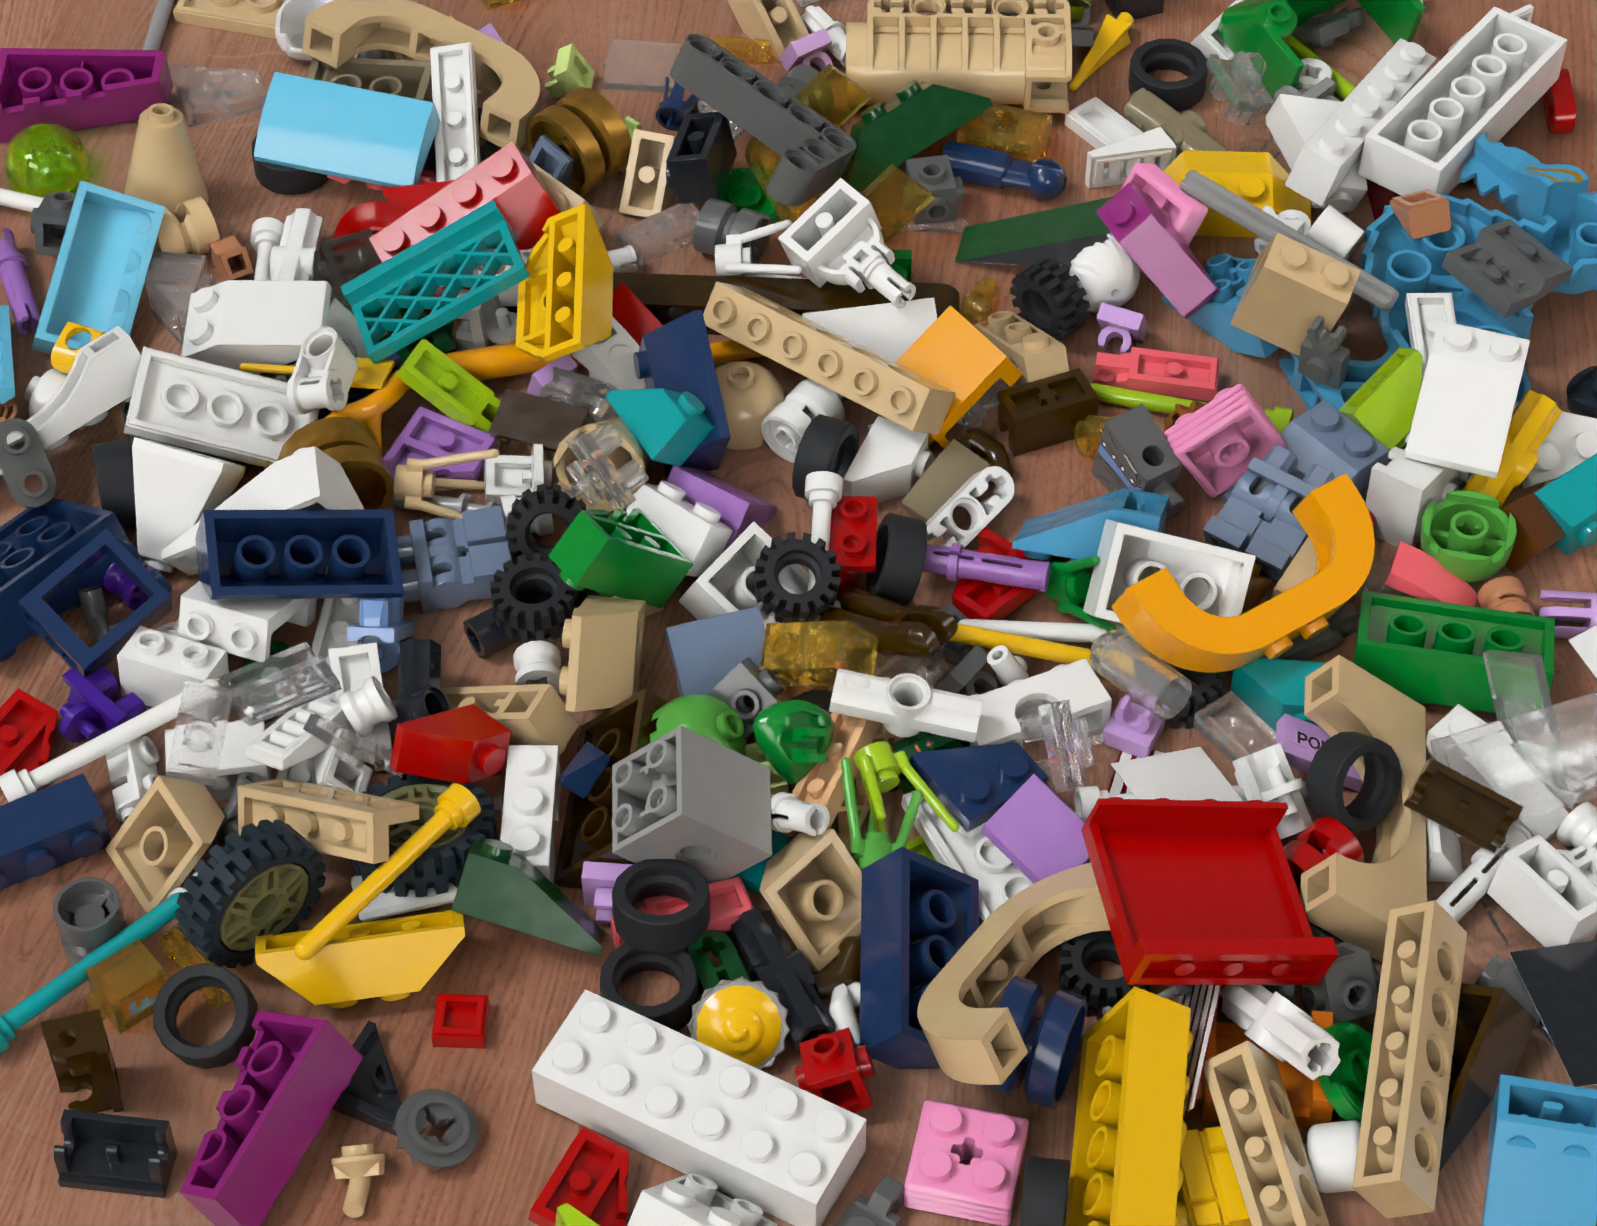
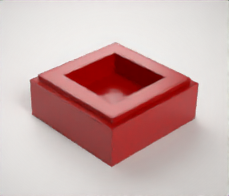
M437 993L431 1036L433 1047L485 1049L490 1010L489 995Z

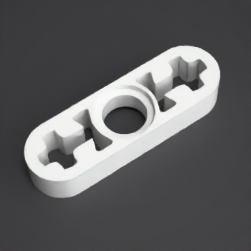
M991 466L972 475L926 522L927 544H930V540L944 533L948 539L943 540L939 546L951 547L953 543L962 544L965 548L1011 501L1014 495V482L1010 474L1001 467ZM993 481L996 485V488L993 490L994 496L980 503L975 498L981 496L987 490V482ZM956 506L964 507L969 512L971 525L968 530H962L954 523L953 510Z

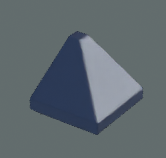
M587 741L563 771L557 783L584 799L592 790L610 762L611 757Z

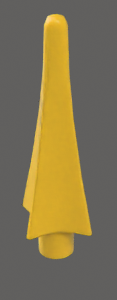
M1121 12L1116 19L1109 14L1106 15L1093 43V47H1091L1081 67L1069 84L1070 90H1077L1099 67L1131 43L1128 30L1134 23V19L1129 13Z

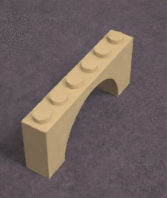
M1338 655L1305 677L1304 715L1319 725L1331 737L1340 732H1358L1380 739L1390 745L1400 762L1402 775L1400 790L1390 813L1380 824L1376 825V848L1372 862H1358L1336 852L1301 874L1300 899L1309 922L1345 942L1348 941L1370 951L1371 957L1383 962L1389 910L1427 902L1426 817L1403 806L1426 763L1425 707L1341 655ZM1361 756L1354 762L1353 766L1363 782L1365 765L1363 756Z

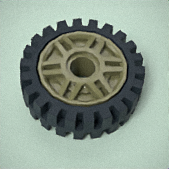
M407 774V780L402 781L398 775L387 778L388 786L377 782L370 786V793L362 792L364 794L419 804V820L389 825V857L435 814L434 808L438 805L437 798L455 782L427 777L419 778V776ZM474 782L469 784L458 783L466 787L476 797L481 807V813L464 828L448 829L383 890V893L386 894L394 887L395 896L406 897L409 890H415L416 897H427V889L434 888L437 895L448 892V883L450 882L458 888L473 841L483 843L485 839L497 840V825L493 802L490 797H487L486 791L481 786L475 788ZM350 859L356 875H362V881L383 863L371 864Z
M268 819L260 820L257 827L252 823L242 827L241 836L233 831L225 837V846L221 848L215 844L208 851L212 856L208 861L199 860L194 867L198 873L197 876H188L183 884L187 892L180 893L177 899V904L180 906V908L175 910V918L179 921L177 926L189 942L214 965H224L229 969L236 968L238 963L243 967L252 964L255 956L256 936L297 932L301 928L297 924L299 919L307 920L313 912L309 904L318 903L322 895L318 889L325 885L326 877L322 874L326 871L325 863L322 861L323 858L301 834L288 823L285 824L281 820L275 819L273 823Z

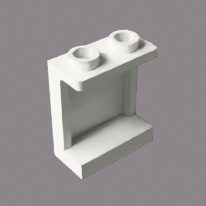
M199 581L181 595L178 637L227 650V653L264 662L270 655L272 633L287 621L308 627L315 621L317 598L210 600Z

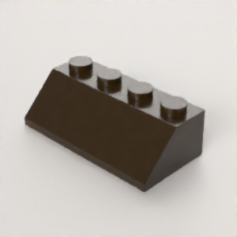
M648 688L641 690L581 726L576 755L588 741L611 758L587 797L583 799L572 791L569 792L554 883L560 887L582 889L581 877L584 861L636 864L612 853V765L650 744V734L657 731V719L651 721L653 714L668 702Z

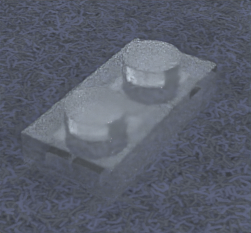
M1232 691L1195 713L1193 726L1231 762L1276 745V732Z

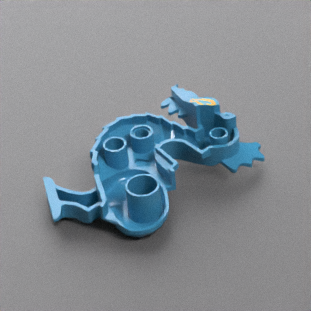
M1484 132L1474 141L1472 156L1462 168L1460 182L1464 183L1476 177L1479 195L1484 197L1491 192L1506 207L1512 217L1497 209L1489 211L1468 197L1461 200L1437 192L1449 200L1450 230L1413 239L1406 233L1390 205H1385L1383 215L1366 228L1364 239L1366 246L1362 252L1360 266L1364 268V271L1393 287L1399 293L1398 300L1389 311H1383L1369 303L1372 318H1377L1382 335L1388 344L1387 352L1380 359L1370 362L1349 359L1347 378L1339 390L1324 383H1316L1306 375L1299 373L1300 356L1291 353L1294 360L1289 358L1279 359L1281 370L1307 410L1322 400L1327 401L1339 410L1399 347L1411 348L1405 310L1407 293H1452L1456 324L1529 339L1534 317L1530 312L1533 304L1505 318L1441 267L1447 252L1475 243L1481 229L1511 219L1573 268L1571 276L1551 292L1576 295L1592 289L1597 291V193L1591 195L1588 193L1587 188L1590 178L1579 167L1572 165L1541 163L1537 158L1522 149L1506 147L1502 142L1494 143L1486 139L1487 132ZM1525 368L1523 369L1516 402L1521 400L1526 391L1531 390V383Z

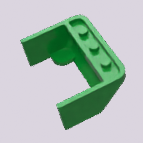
M1244 0L1223 12L1218 26V33L1244 66L1247 67L1248 65L1250 67V73L1274 100L1275 92L1283 86L1290 85L1296 88L1304 67L1302 61L1283 39L1294 32L1297 23L1347 0ZM1356 0L1394 44L1400 38L1407 42L1413 41L1426 9L1420 0Z

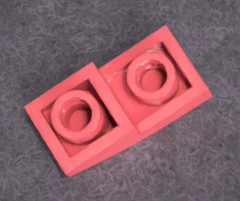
M1402 541L1399 542L1394 551L1384 585L1419 599L1475 607L1478 594L1466 581L1460 580L1445 569L1434 557Z

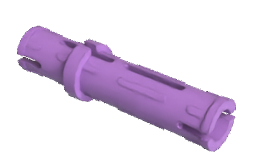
M2 227L5 240H2L0 236V280L16 322L17 331L22 335H28L25 322H28L31 333L34 335L41 314L26 274L28 269L25 256L17 249L13 232L6 227Z
M953 543L951 547L927 544L922 572L947 575V580L958 581L959 578L1046 592L1050 578L1051 562L966 550L962 544Z

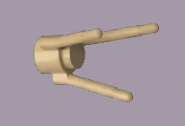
M489 449L427 459L408 458L407 465L397 464L394 498L395 500L405 501V509L421 510L451 520L463 518L462 513L424 500L425 498L434 497L435 488L485 490V482L436 478L435 471L427 469L497 458L500 452L498 449Z

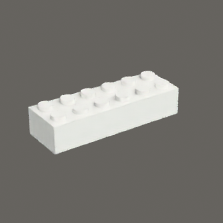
M1494 6L1365 135L1358 175L1401 196L1427 189L1448 195L1460 182L1462 168L1472 156L1475 139L1484 132H1487L1486 139L1488 141L1498 142L1559 79L1568 40Z
M586 989L532 1069L535 1102L684 1174L694 1173L705 1176L717 1184L718 1190L735 1198L748 1200L758 1205L764 1212L794 1226L823 1225L866 1152L867 1119Z

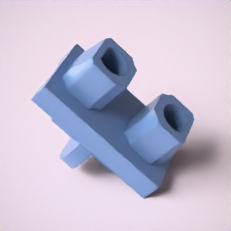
M404 595L402 598L360 599L359 622L347 626V641H358L365 638L361 644L377 642L381 673L388 672L399 664L400 640L415 634V620H403Z

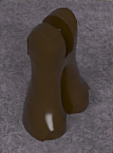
M851 588L841 596V608L829 607L819 618L816 628V644L822 662L834 666H843L858 657L873 654H892L930 659L939 650L941 645L947 643L955 635L958 623L950 614L936 606H904L859 588Z

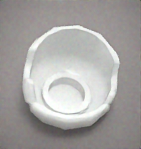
M286 0L280 7L275 21V37L279 47L283 52H286L287 56L295 60L312 61L313 57L302 52L305 18L319 7L325 5V3L320 0Z

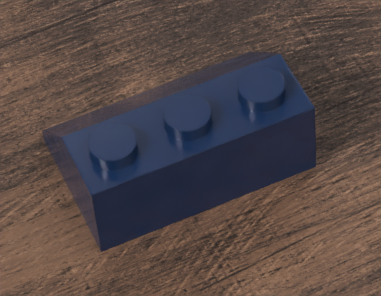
M695 310L644 334L639 352H634L633 360L636 376L638 379H644L646 389L663 388L679 393L687 391L703 403L705 407L703 413L714 428L681 466L710 471L719 469L731 436L702 310ZM663 463L665 476L669 477L673 465Z

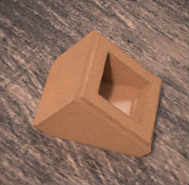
M1427 189L1394 197L1390 200V207L1406 233L1413 239L1445 232L1451 228L1449 200L1434 191Z

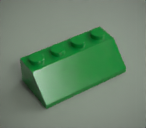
M1363 590L1352 663L1419 704L1433 703L1453 707L1459 704L1470 712L1486 711L1506 714L1517 719L1532 718L1544 720L1554 674L1555 619Z

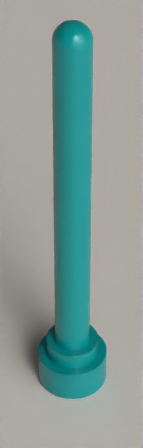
M184 892L173 894L2 1016L0 1014V1055L10 1048L8 1042L16 1038L14 1034L16 1030L174 920L175 910L180 908L177 904L178 896Z

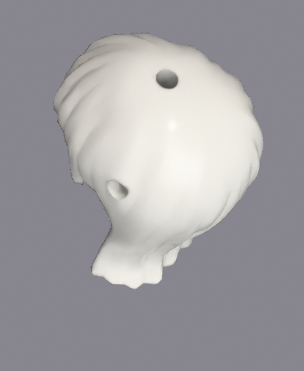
M1112 233L1107 234L1109 240H1105L1104 243L1095 242L1093 246L1083 248L1076 258L1071 261V267H1069V275L1073 276L1076 274L1080 280L1076 283L1079 288L1084 287L1087 293L1083 296V299L1089 301L1090 308L1086 311L1098 314L1102 302L1117 307L1123 306L1135 295L1139 285L1140 267L1118 243Z

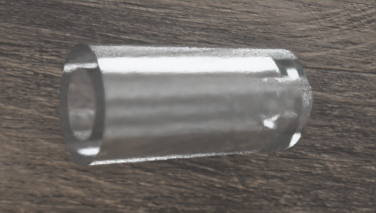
M1111 630L1102 634L1094 641L1091 647L1090 666L1107 681L1162 720L1174 717L1184 708L1192 691L1191 681L1186 676L1145 649L1121 630Z

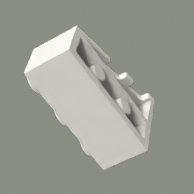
M1409 434L1406 436V443L1408 442ZM1395 446L1389 451L1388 458L1392 459V461L1387 466L1377 462L1372 467L1365 504L1377 520L1374 537L1396 547L1400 541L1415 547L1420 540L1422 517L1428 504L1435 500V505L1437 502L1445 500L1447 493L1459 491L1462 481L1467 482L1473 473L1404 458L1406 448L1403 450Z

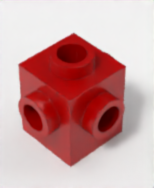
M849 1027L799 1043L803 1065L795 1067V1073L800 1089L852 1113L873 1106L868 1077L875 1075L873 1061L866 1045L857 1047Z

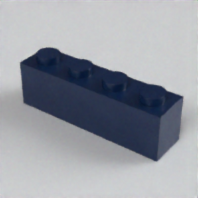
M84 773L0 806V891L32 877L44 875L54 868L79 858L91 856L99 850L106 848L111 842L105 815Z

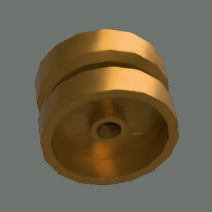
M579 87L559 99L556 105L542 110L529 119L526 134L531 153L540 136L545 135L574 160L570 189L579 196L587 194L600 185L603 179L615 175L628 165L632 141L627 126L611 103L593 89Z
M327 417L310 422L295 431L283 444L278 460L291 456L298 449L315 446L341 464L364 509H386L394 492L392 477L386 462L381 457L376 438L365 423L351 417Z

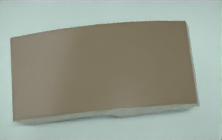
M953 439L902 500L901 508L926 523L972 475L991 467V464Z

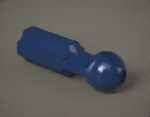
M947 140L943 148L942 155L948 154L953 176H960L963 181L1001 189L1005 186L1025 189L1040 200L1054 199L1064 191L1067 175L1065 169L1060 163L1051 158L1031 162L1012 158L1011 154L1007 152Z

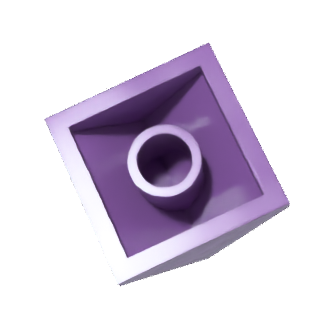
M673 465L667 482L686 492L683 499L694 506L696 502L703 503L722 514L719 521L733 529L722 553L753 521L762 528L776 513V505L702 469Z
M1035 774L1011 796L981 829V832L1033 884L1066 869L1090 863L1081 832L1085 821Z

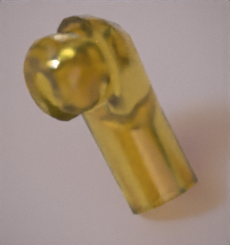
M989 277L981 278L965 295L961 305L963 316L971 320L975 318L979 322L988 319L992 312L991 300L999 291V287L993 279Z

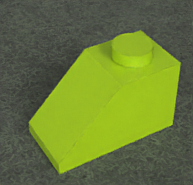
M1399 347L1339 409L1342 414L1385 445L1390 451L1395 446L1398 448L1403 447L1406 444V436L1411 430L1422 386L1421 353L1417 349Z

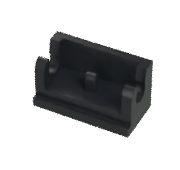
M64 1109L60 1121L61 1132L64 1135L63 1146H54V1161L59 1174L58 1183L60 1187L165 1198L177 1156V1149L169 1121Z

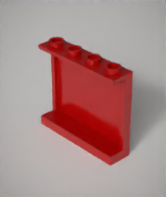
M1098 798L1081 832L1127 985H1319L1339 954L1333 937H1313L1277 831L1278 824L1288 810L1286 802Z

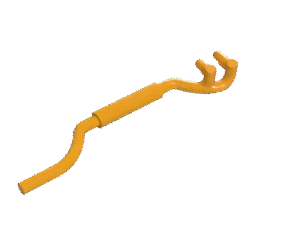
M734 340L710 343L714 365L764 356ZM516 342L444 353L479 381L536 372L554 361L545 362L525 354L516 348ZM569 354L577 365L581 364L576 358ZM398 370L393 372L382 389H377L370 395L347 404L342 410L333 411L325 417H351L365 423L376 438L381 457L383 456L382 414L396 404L408 389L411 388L395 376Z

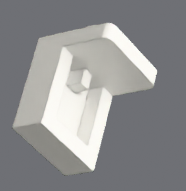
M533 444L531 456L499 455L497 458L485 459V504L489 501L500 504L499 497L512 494L522 498V492L527 489L535 491L537 490V485L545 484V488L551 487L552 463L551 460H543V444Z

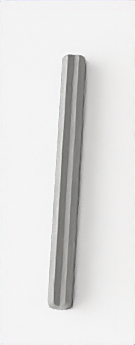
M1188 171L1185 178L1181 181L1180 188L1182 191L1267 242H1270L1277 233H1280L1361 270L1353 293L1379 309L1389 311L1398 300L1399 293L1393 287L1197 171Z

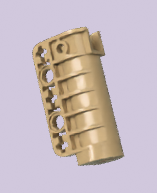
M869 0L867 4V22H846V105L889 103L897 98L895 92L900 87L913 80H917L919 83L923 81L990 98L993 106H998V104H1022L1024 112L1069 114L1067 82L1072 79V34L1070 5L1067 0ZM918 12L937 14L926 16L918 14ZM1000 13H1018L1019 15L1004 16Z

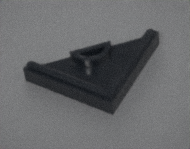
M368 1021L352 1045L363 1056V1059L352 1075L348 1087L341 1093L332 1109L397 1136L396 1131L392 1128L401 1102L377 1032L376 1023Z

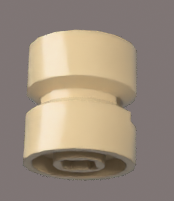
M201 196L178 203L173 213L165 208L153 250V255L161 268L164 269L186 261L189 252L195 256L210 252L209 243L220 240L214 217Z

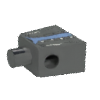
M1141 404L1106 421L1091 471L1109 492L1126 488L1169 495L1166 521L1178 516L1186 507L1185 500L1175 489L1182 469V463L1173 453L1170 447L1171 444H1169L1146 407Z

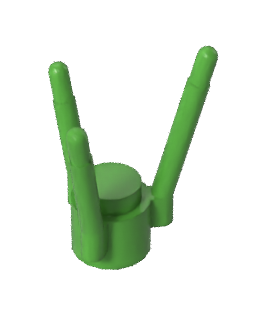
M844 757L841 760V770L851 839L850 855L856 859L855 862L862 872L863 868L900 847L906 848L918 813L922 792L919 790L913 792L895 843H892L890 835L876 832L871 809L868 833L861 836L851 762L849 758Z

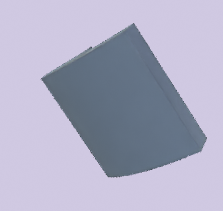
M759 606L666 627L665 637L677 675L676 686L680 697L687 694L709 693L731 670L748 657L760 670L767 667L776 674ZM747 695L748 703L755 707L754 700Z

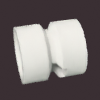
M811 379L801 381L787 395L784 402L779 403L764 418L761 423V432L766 443L778 456L794 463L800 441L812 419L822 414L844 421L845 409L842 401L833 390Z

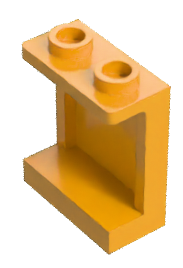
M951 305L895 362L956 393L939 434L929 433L928 447L936 441L943 449L950 443L945 438V434L999 378L1011 387L1023 375L1003 352Z

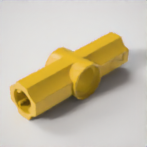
M1532 390L1526 391L1512 413L1497 479L1473 473L1462 491H1476L1492 496L1500 502V509L1512 489L1518 487L1536 464L1539 457L1537 450L1549 435L1553 425L1562 413L1556 402L1544 394H1539Z

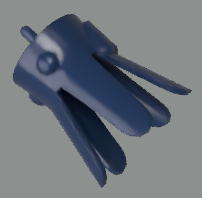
M666 77L663 101L659 104L656 119L664 128L671 131H679L685 114H690L697 107L699 98L691 94L686 101H683L685 88L676 82L668 97L669 77Z

